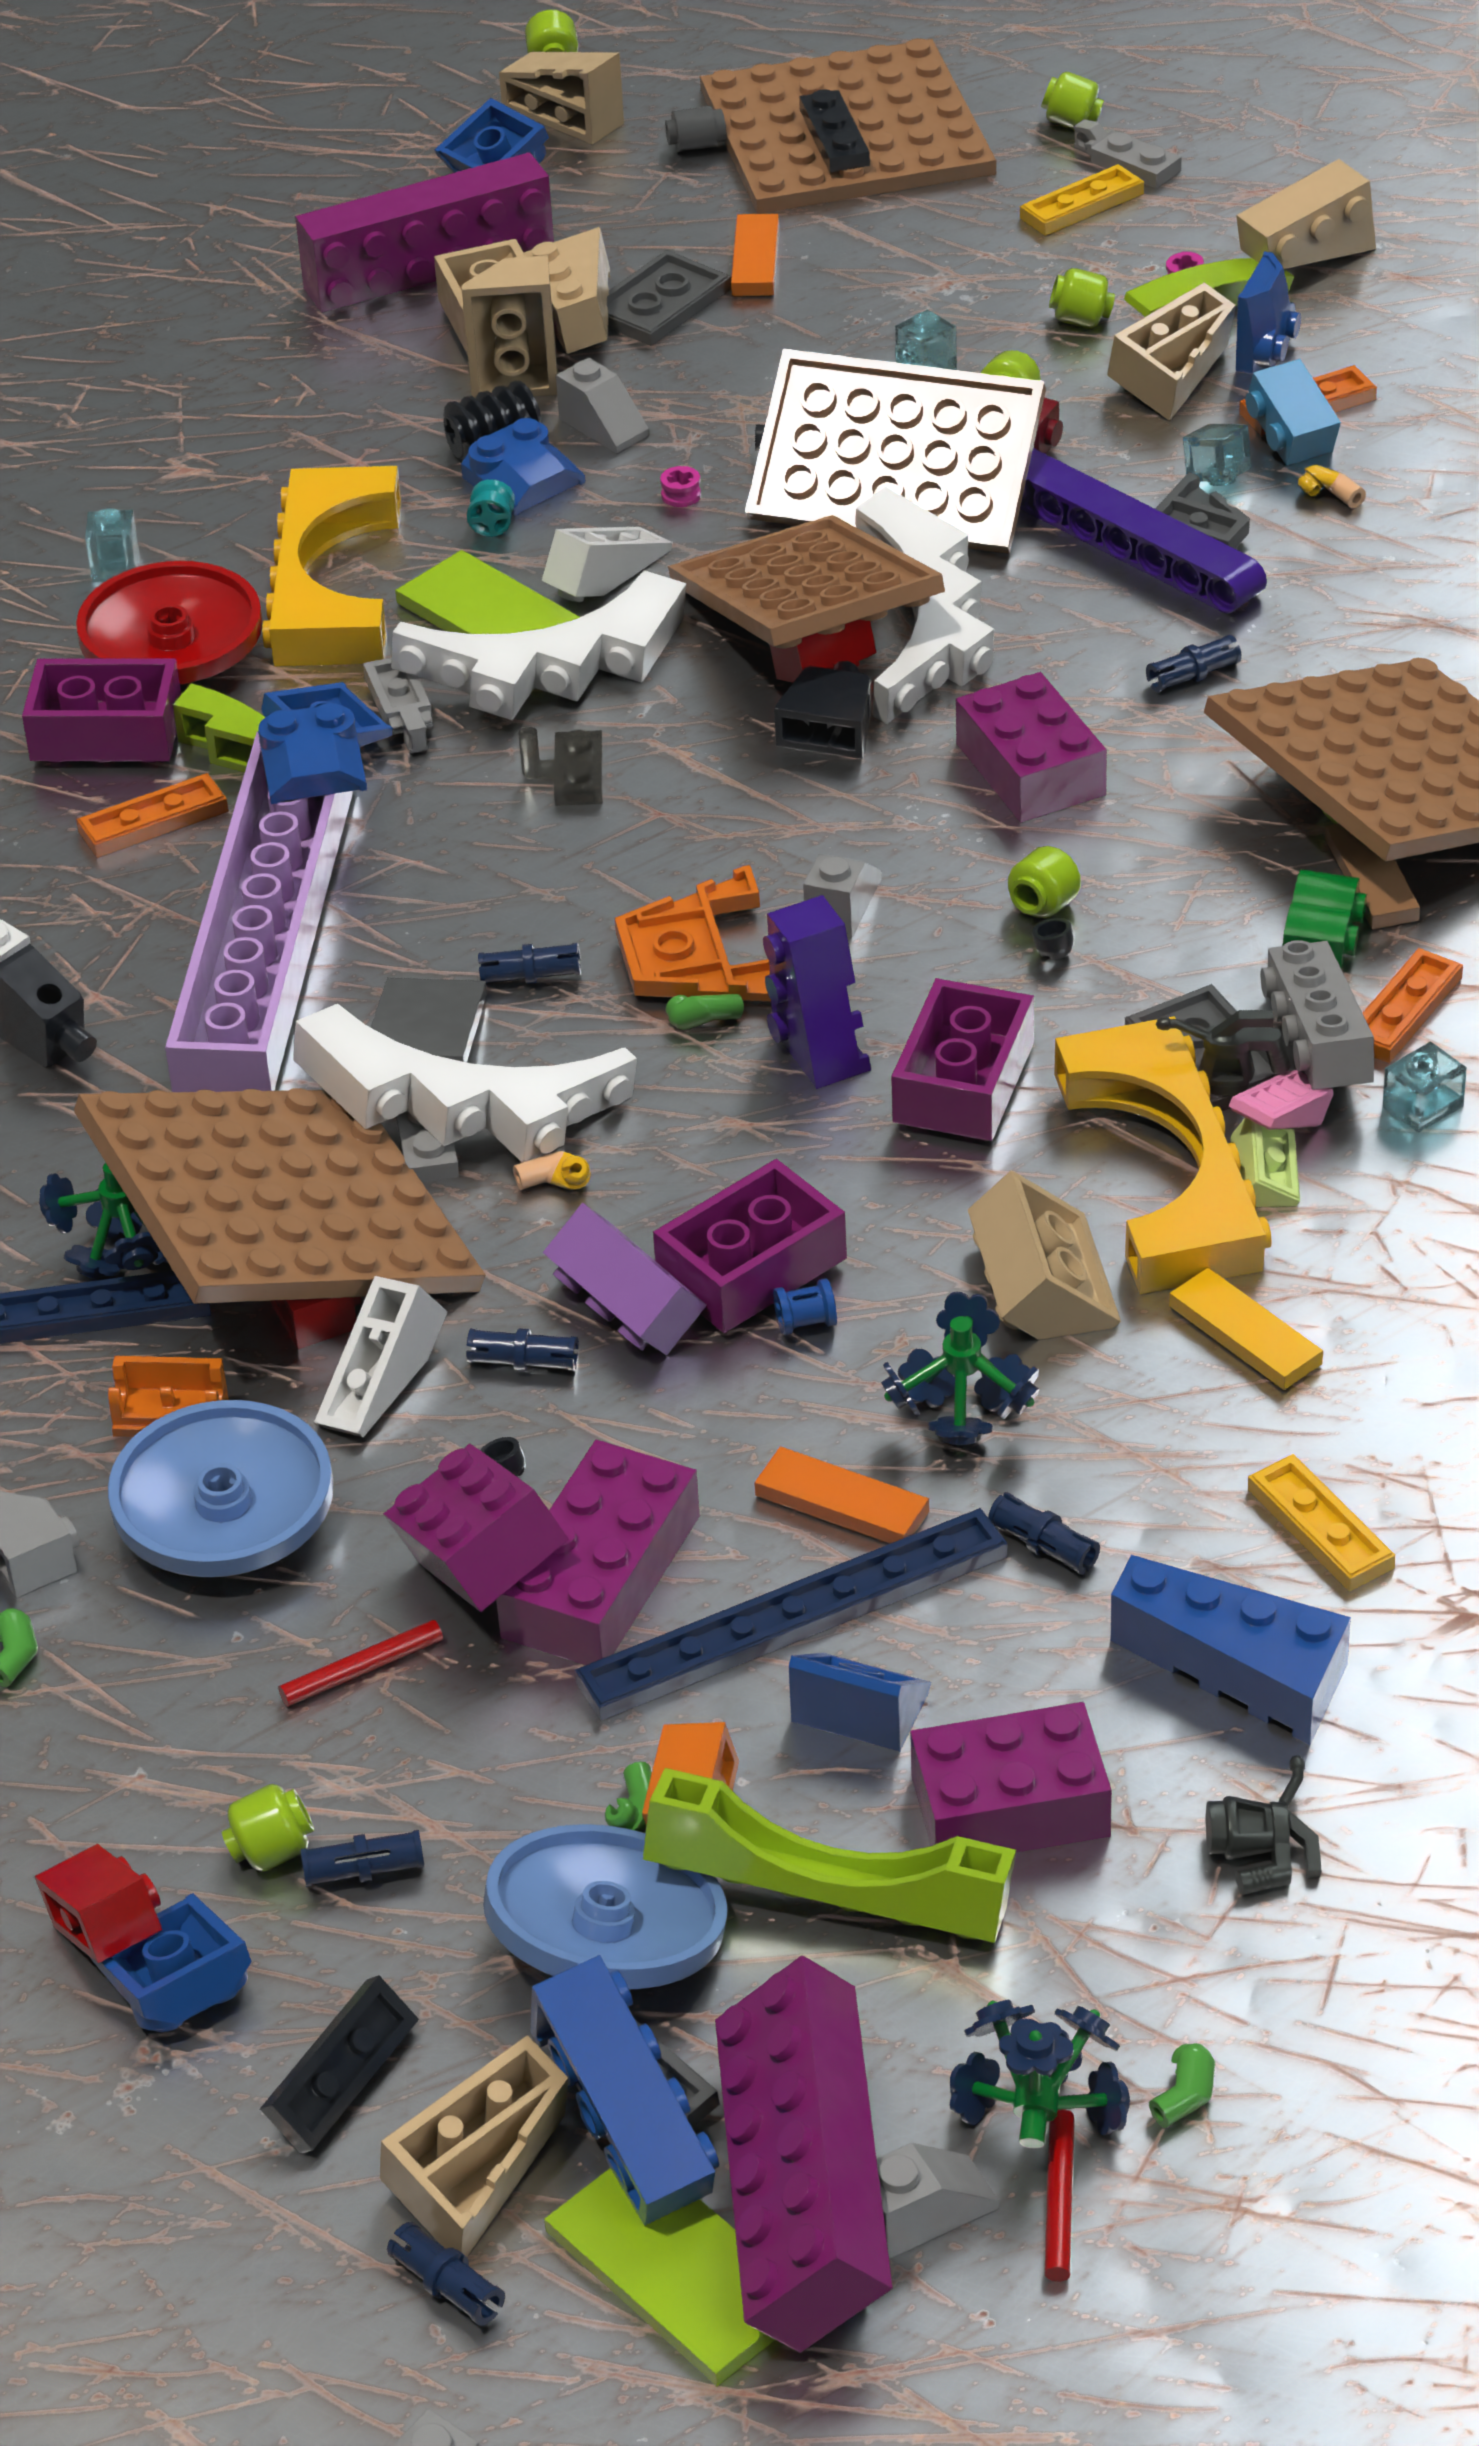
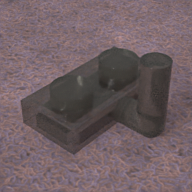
M527 726L519 730L522 774L525 778L531 780L554 779L555 806L603 804L602 730L585 731L578 729L569 732H555L553 760H540L536 728Z

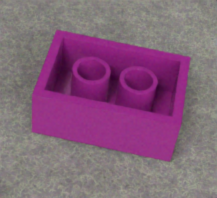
M37 658L22 714L30 761H49L54 763L63 761H96L99 763L110 761H142L145 763L170 761L177 731L173 704L181 695L176 659Z
M1042 672L1025 675L1019 679L990 688L980 689L974 693L956 698V744L1020 823L1106 795L1107 749Z
M935 978L891 1076L893 1123L992 1141L1034 1044V995Z
M777 1158L653 1231L655 1261L707 1305L700 1314L723 1333L774 1303V1289L782 1287L786 1292L796 1290L847 1259L845 1211Z
M471 1443L446 1455L434 1473L420 1484H414L403 1490L395 1499L394 1505L383 1513L418 1563L480 1612L569 1540L532 1487Z
M1084 1702L910 1730L911 1776L930 1846L959 1836L1015 1849L1016 1853L1111 1837L1112 1790Z

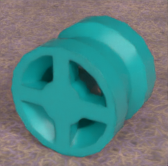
M487 479L475 485L470 496V505L466 514L467 522L471 529L486 537H495L508 530L515 505V494L512 489L504 482Z

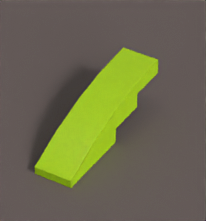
M1236 258L1197 265L1164 275L1126 292L1124 300L1146 317L1202 283H1206L1238 306V296L1246 286L1258 262L1253 258ZM1284 269L1289 292L1294 276Z

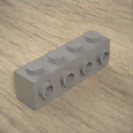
M1298 940L1288 942L1284 946L1268 948V967L1261 968L1260 972L1262 993L1264 998H1271L1275 1022H1282L1285 1045L1287 1047L1293 1046L1294 1062L1297 1071L1305 1072L1313 1090L1374 1082V1036L1328 941L1309 943Z

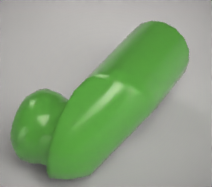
M739 994L698 995L690 997L677 995L672 997L666 1005V1013L670 1024L682 1030H689L714 1020L739 1019L742 1017L744 1010L743 1000Z
M9 1608L0 1613V1642H2L4 1647L0 1652V1686L6 1688L11 1685L38 1652V1644L30 1617L23 1611L15 1608Z
M634 1762L625 1768L623 1777L629 1798H617V1804L619 1805L617 1809L611 1804L607 1806L605 1821L609 1826L639 1832L646 1828L647 1825L643 1819L642 1811L652 1774V1768L648 1763Z
M1183 2044L1174 2051L1171 2062L1177 2064L1175 2069L1176 2085L1149 2101L1152 2116L1163 2128L1171 2126L1204 2106L1212 2098L1215 2060L1210 2051L1201 2044Z

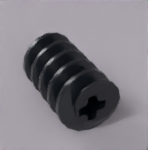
M520 380L510 382L507 387L504 385L496 386L492 393L488 390L481 391L476 398L473 396L463 397L460 403L457 401L448 402L443 412L445 436L456 458H461L464 455L463 443H466L469 448L479 438L503 429L519 419L531 418L541 423V413L537 401L531 390Z

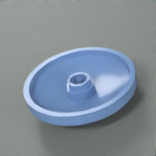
M219 1400L195 1404L178 1409L153 1421L124 1446L112 1467L108 1483V1499L113 1523L123 1542L140 1558L154 1566L177 1574L198 1577H222L242 1574L263 1568L290 1555L318 1530L329 1511L333 1497L331 1462L328 1451L319 1435L306 1422L288 1411L265 1403L245 1400Z
M576 1824L532 1832L505 1847L490 1865L486 1879L483 1907L487 1923L496 1938L512 1954L530 1966L555 1976L600 1955L608 1971L612 1973L618 1970L629 1989H643L682 1980L701 1970L713 1959L722 1944L727 1902L723 1889L714 1876L689 1870H674L663 1864L642 1860L645 1833L607 1825Z

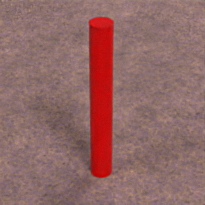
M433 1619L278 1686L281 1699L286 1707L292 1706L443 1640L441 1629L436 1620Z
M1067 2109L1058 2110L1057 2117L1049 2121L1045 2277L1054 2282L1068 2280L1071 2272L1075 2116Z

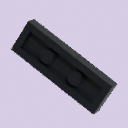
M823 89L815 91L813 94L799 96L800 112L830 173L870 166V151L839 90Z
M380 1975L367 1979L261 2106L260 2110L300 2154L312 2151L417 2023L418 2017Z

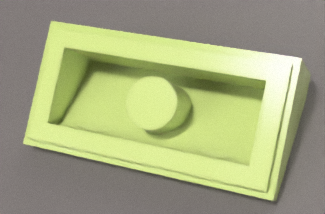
M1245 1117L1232 1133L1230 1140L1231 1143H1235L1239 1152L1242 1179H1249L1253 1185L1256 1207L1297 1206L1300 1202L1295 1130L1292 1128L1269 1130Z

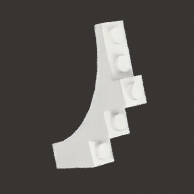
M885 486L855 508V527L942 573L945 592L930 596L928 603L912 607L916 624L911 639L897 660L874 680L873 716L888 724L901 713L911 710L916 702L930 691L940 688L947 679L963 687L977 675L984 674L994 660V628L977 619L981 612L982 581L965 572L969 563L967 556L969 534Z
M644 570L626 591L605 606L576 620L548 628L510 634H466L439 631L400 621L392 635L391 668L470 693L469 707L509 720L514 719L534 688L578 702L599 669L640 683L643 682L683 620L687 583Z
M338 1003L297 1020L295 1025L293 1060L364 1129L393 1119L408 1111L443 1146L464 1137L472 1136L486 1128L522 1163L543 1154L551 1153L563 1146L567 1126L579 1123L585 1118L611 1106L619 1105L633 1096L637 1058L625 1047L592 1059L554 1066L504 1067L472 1064L435 1056L396 1042L362 1023Z

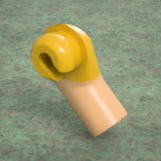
M1317 464L1305 468L1306 473L1298 479V486L1309 496H1317L1320 489L1324 487L1351 508L1359 507L1366 497L1365 490L1346 475Z
M557 1151L513 1166L514 1177L520 1190L542 1183H549L568 1190H577L584 1187L589 1182L591 1176L590 1166L583 1157L574 1156L563 1151Z

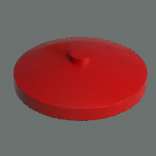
M165 561L132 568L103 582L82 603L77 615L76 626L79 646L85 659H176L180 684H186L219 674L242 660L256 645L261 635L263 621L257 592L242 576L224 567L204 562Z

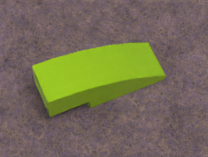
M191 683L173 704L178 742L207 749L210 764L245 773L256 732H258V726L265 717L234 698Z

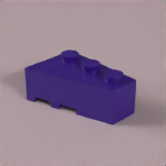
M823 895L767 913L768 935L763 938V946L770 965V975L765 977V985L772 1005V1013L767 1015V1024L772 1038L776 1043L782 1042L816 1089L871 1071L869 1055L863 1054L859 1049L855 1035L856 1029L864 1027L862 1015L859 1010L851 1012L847 986L856 982L845 923Z

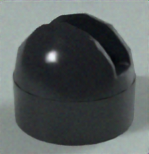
M1046 919L1038 923L1032 930L1035 947L1044 958L1059 961L1069 956L1074 947L1073 929L1071 922L1067 919Z
M513 1437L495 1439L487 1443L480 1450L517 1477L521 1476L526 1468L524 1453L518 1440Z

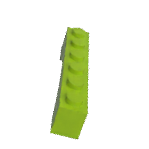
M664 1768L649 1802L642 1860L663 1864L674 1870H689L722 1878L724 1881L733 1884H748L777 1891L792 1898L803 1897L839 1906L847 1911H862L898 1920L906 1925H921L955 1933L965 1939H980L995 1943L1007 1909L1016 1850L959 1836L933 1846L904 1852L866 1853L833 1848L802 1838L770 1822L744 1803L723 1781Z

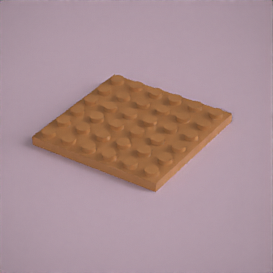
M916 38L902 44L890 46L874 45L868 49L853 52L836 51L828 56L816 58L798 57L785 63L772 65L761 63L754 65L752 68L735 71L718 70L713 74L700 76L701 92L707 105L711 106L712 109L721 108L726 124V141L724 143L757 214L997 175L996 158L933 39ZM823 89L839 90L870 151V166L830 173L800 112L799 96L813 94L815 91Z
M1416 657L1410 661L1400 663L1377 664L1375 667L1354 671L1342 670L1337 674L1319 677L1307 676L1302 680L1285 683L1273 682L1267 684V686L1245 690L1233 689L1228 693L1208 696L1204 714L1384 861L1479 843V700L1472 696L1464 685L1453 681L1441 672L1433 661Z
M301 1088L285 1091L246 1089L244 1091L214 1092L211 1090L165 1092L154 1090L149 1093L105 1091L101 1094H78L74 1108L76 1116L194 1304L366 1297L374 1276L419 1285L428 1294L480 1292L486 1274L414 1170L408 1168L403 1154L383 1125L379 1123L364 1129L325 1090H305Z

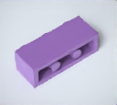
M583 1202L543 1251L549 1259L559 1266L553 1275L577 1294L582 1288L589 1292L591 1295L585 1303L609 1322L615 1316L620 1319L623 1324L618 1329V1332L642 1351L648 1344H651L667 1355L707 1306L619 1229Z

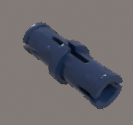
M1230 634L1200 647L1191 644L1184 647L1178 655L1148 664L1146 667L1147 680L1149 682L1158 678V682L1151 684V688L1157 693L1191 679L1195 683L1207 677V673L1239 663L1242 658L1241 648L1238 645L1229 649V645L1237 642L1236 638Z
M578 943L534 948L533 944H523L522 950L478 953V963L481 964V967H479L480 980L486 981V984L525 979L527 984L537 983V978L571 974L581 975V964H579L581 958Z
M470 1328L466 1346L472 1347L471 1350L466 1351L468 1363L481 1362L514 1365L515 1371H527L528 1366L568 1369L569 1371H575L577 1368L579 1353H574V1350L579 1349L578 1337L532 1335L531 1329L519 1328L516 1333L481 1331Z
M1004 1492L1003 1495L1000 1494L990 1508L988 1518L994 1526L1018 1537L1026 1543L1028 1550L1039 1556L1043 1553L1050 1557L1052 1556L1082 1575L1085 1574V1570L1088 1572L1098 1559L1100 1553L1099 1542L1072 1530L1062 1523L1059 1515L1049 1510L1044 1512L1036 1510L1009 1492Z
M419 1830L366 1839L365 1834L353 1836L354 1842L313 1849H300L306 1887L312 1886V1884L359 1877L360 1883L372 1881L371 1875L425 1867ZM389 1853V1855H386V1856L373 1857V1858H364V1857H368V1856H372V1855H378V1854ZM354 1858L357 1859V1860H355V1861H349V1862H343V1863H335V1862H337V1861H342V1860H348V1859H354Z
M414 2222L404 2223L396 2229L394 2234L409 2245L402 2247L395 2240L390 2239L387 2253L392 2259L399 2261L423 2280V2287L427 2292L438 2299L446 2297L468 2314L478 2325H485L498 2315V2312L484 2302L489 2299L497 2306L502 2307L505 2301V2292L470 2268L468 2257L457 2249H445L423 2232Z

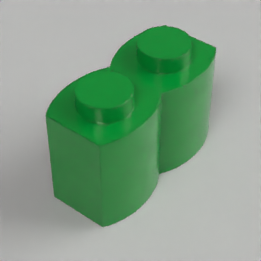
M1301 869L1286 919L1283 946L1288 942L1298 940L1309 943L1328 941L1342 969L1345 956H1355L1359 926H1353L1354 922L1363 923L1367 894L1359 893L1360 878Z

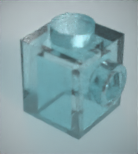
M927 309L895 326L896 363L957 370V327Z
M1207 424L1183 437L1186 475L1188 472L1194 473L1200 478V482H1209V485L1212 486L1229 485L1236 481L1235 477L1252 469L1248 425Z
M107 508L88 512L85 541L92 582H105L122 572L138 567L140 553L133 509L117 510Z
M1430 1041L1385 1068L1382 1107L1394 1118L1400 1119L1419 1133L1464 1106L1467 1067Z

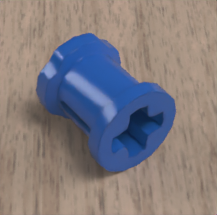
M827 1278L818 1280L817 1286L788 1292L782 1287L773 1290L776 1318L783 1335L792 1334L793 1328L822 1322L827 1327L837 1325L835 1299Z

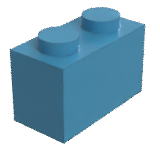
M1296 359L1253 372L1249 391L1245 397L1247 410L1252 418L1258 420L1266 433V439L1270 448L1278 452L1285 465L1288 466L1333 452L1341 422L1302 360Z

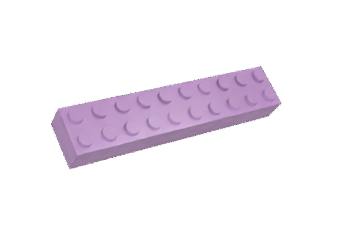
M256 732L165 1046L172 1092H196L198 1090L224 1092L244 1091L246 1089H257L260 1091L275 1090L353 791L271 804L258 732Z

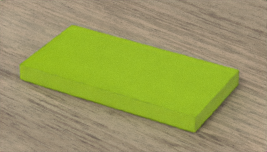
M463 550L458 551L395 590L396 601L399 605L448 632L510 634L544 629L580 618L578 615Z
M609 2168L544 2219L545 2230L715 2386L718 2387L776 2340L744 2323L735 2229L701 2199L644 2226L611 2168Z

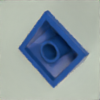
M827 1653L791 1655L788 1667L791 1722L900 1752L929 1694L932 1682Z

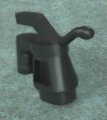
M1238 1010L1220 1024L1209 1026L1206 1030L1179 1019H1170L1169 1017L1157 1019V1029L1162 1031L1178 1029L1203 1040L1205 1049L1199 1071H1205L1211 1094L1237 1095L1249 1089L1250 1081H1252L1255 1073L1251 1051H1265L1270 1069L1274 1074H1284L1291 1068L1280 1030L1273 1028V1010Z
M1294 1755L1290 1759L1289 1766L1293 1776L1278 1802H1269L1267 1804L1226 1796L1223 1801H1208L1206 1804L1205 1826L1209 1854H1224L1226 1859L1231 1860L1271 1852V1864L1236 1871V1884L1241 1895L1291 1884L1290 1837L1304 1848L1306 1878H1320L1322 1867L1319 1836L1287 1809L1304 1777L1305 1762L1300 1755Z

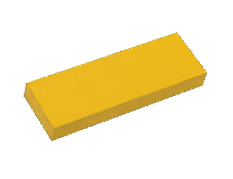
M1117 164L1021 205L1020 219L1044 236H1047L1143 195L1144 181Z
M1206 1268L1169 1293V1307L1283 1390L1323 1364V1350L1210 1268Z
M1294 1454L1248 1476V1491L1349 1592L1395 1569L1396 1555Z

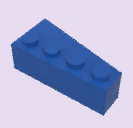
M1131 1555L1111 1593L1110 1641L1171 1673L1178 1670L1184 1671L1199 1680V1688L1216 1697H1219L1224 1692L1248 1705V1713L1266 1723L1275 1719L1293 1729L1292 1737L1309 1746L1311 1745L1348 1665L1351 1617Z
M598 1955L532 1986L530 2032L540 2048L548 2044L554 2063L568 2077L567 2088L576 2085L580 2092L576 2093V2100L580 2109L581 2119L592 2137L594 2136L598 2140L606 2136L611 2145L604 2148L607 2163L645 2226L713 2193L714 2169L718 2168L720 2164L708 2136L704 2132L696 2135L685 2115L690 2112V2105L682 2086L675 2077L666 2080L656 2060L661 2058V2051L652 2030L646 2023L638 2026L628 2008V2006L633 2005V2000L626 1981L618 1970L610 1973L602 1957Z

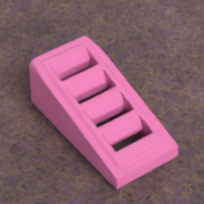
M1292 1070L1233 1096L1229 1107L1232 1108V1111L1269 1130L1317 1127V1125H1321L1333 1097V1089L1313 1090L1306 1074Z

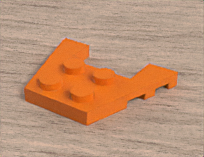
M750 865L734 869L733 878L715 885L712 879L697 884L696 893L673 902V899L668 896L615 918L616 936L635 996L674 997L685 995L690 997L698 995L739 994L742 1000L771 1001L765 985V977L770 975L769 960L729 965L713 916L760 907L759 890Z

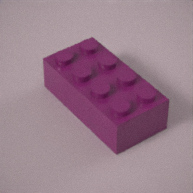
M595 1439L549 1509L569 1540L496 1599L500 1637L502 1639L583 1665L590 1664L615 1653L700 1517L696 1469Z

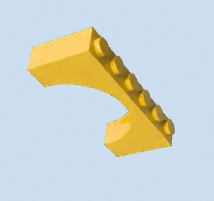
M371 466L291 469L289 486L281 487L282 513L277 515L279 539H274L275 566L270 567V587L272 593H267L266 596L268 620H263L262 625L264 648H272L274 666L351 665L385 659L387 631L383 599L360 598L335 592L313 580L307 574V570L322 553L346 539L373 531L399 529L401 495L398 467Z
M1157 1020L1055 1038L1054 1075L1068 1110L1109 1108L1146 1117L1175 1134L1193 1154L1199 1168L1191 1185L1174 1201L1150 1214L1126 1220L1125 1258L1140 1295L1177 1288L1206 1268H1210L1224 1279L1262 1272L1265 1249L1271 1248L1272 1244L1269 1223L1266 1217H1258L1255 1210L1256 1197L1253 1185L1249 1179L1243 1180L1240 1174L1241 1164L1238 1149L1234 1142L1227 1143L1225 1138V1121L1221 1108L1219 1106L1212 1107L1210 1102L1208 1077L1204 1070L1197 1071L1195 1066V1049L1190 1035L1183 1036L1182 1032L1178 1029H1169L1168 1031L1157 1029Z

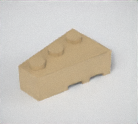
M530 52L499 72L502 104L538 123L592 145L624 124L620 53Z
M1340 159L1236 215L1240 249L1258 263L1263 257L1264 251L1272 252L1283 266V269L1376 249L1370 180Z
M600 227L556 242H543L536 245L532 250L524 252L526 257L548 255L554 334L566 353L569 354L607 341V296H609L608 278L610 277V266Z
M1202 283L1115 334L1107 376L1164 418L1171 421L1228 346L1236 305L1206 283Z
M526 2035L381 2141L380 2180L445 2249H457L468 2257L565 2116L568 2077Z

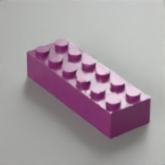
M530 152L295 216L303 288L321 313L435 282L434 256L511 239L517 240L523 253L532 250L540 243L554 242L549 175Z
M803 1955L780 1972L772 1975L765 1983L737 2004L729 2007L722 2015L715 2019L744 2323L800 2353L893 2289L856 1989L854 1985Z

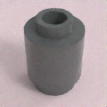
M711 106L676 110L672 111L671 120L665 121L668 145L675 144L677 152L717 147V142L726 141V124L721 108L712 109Z

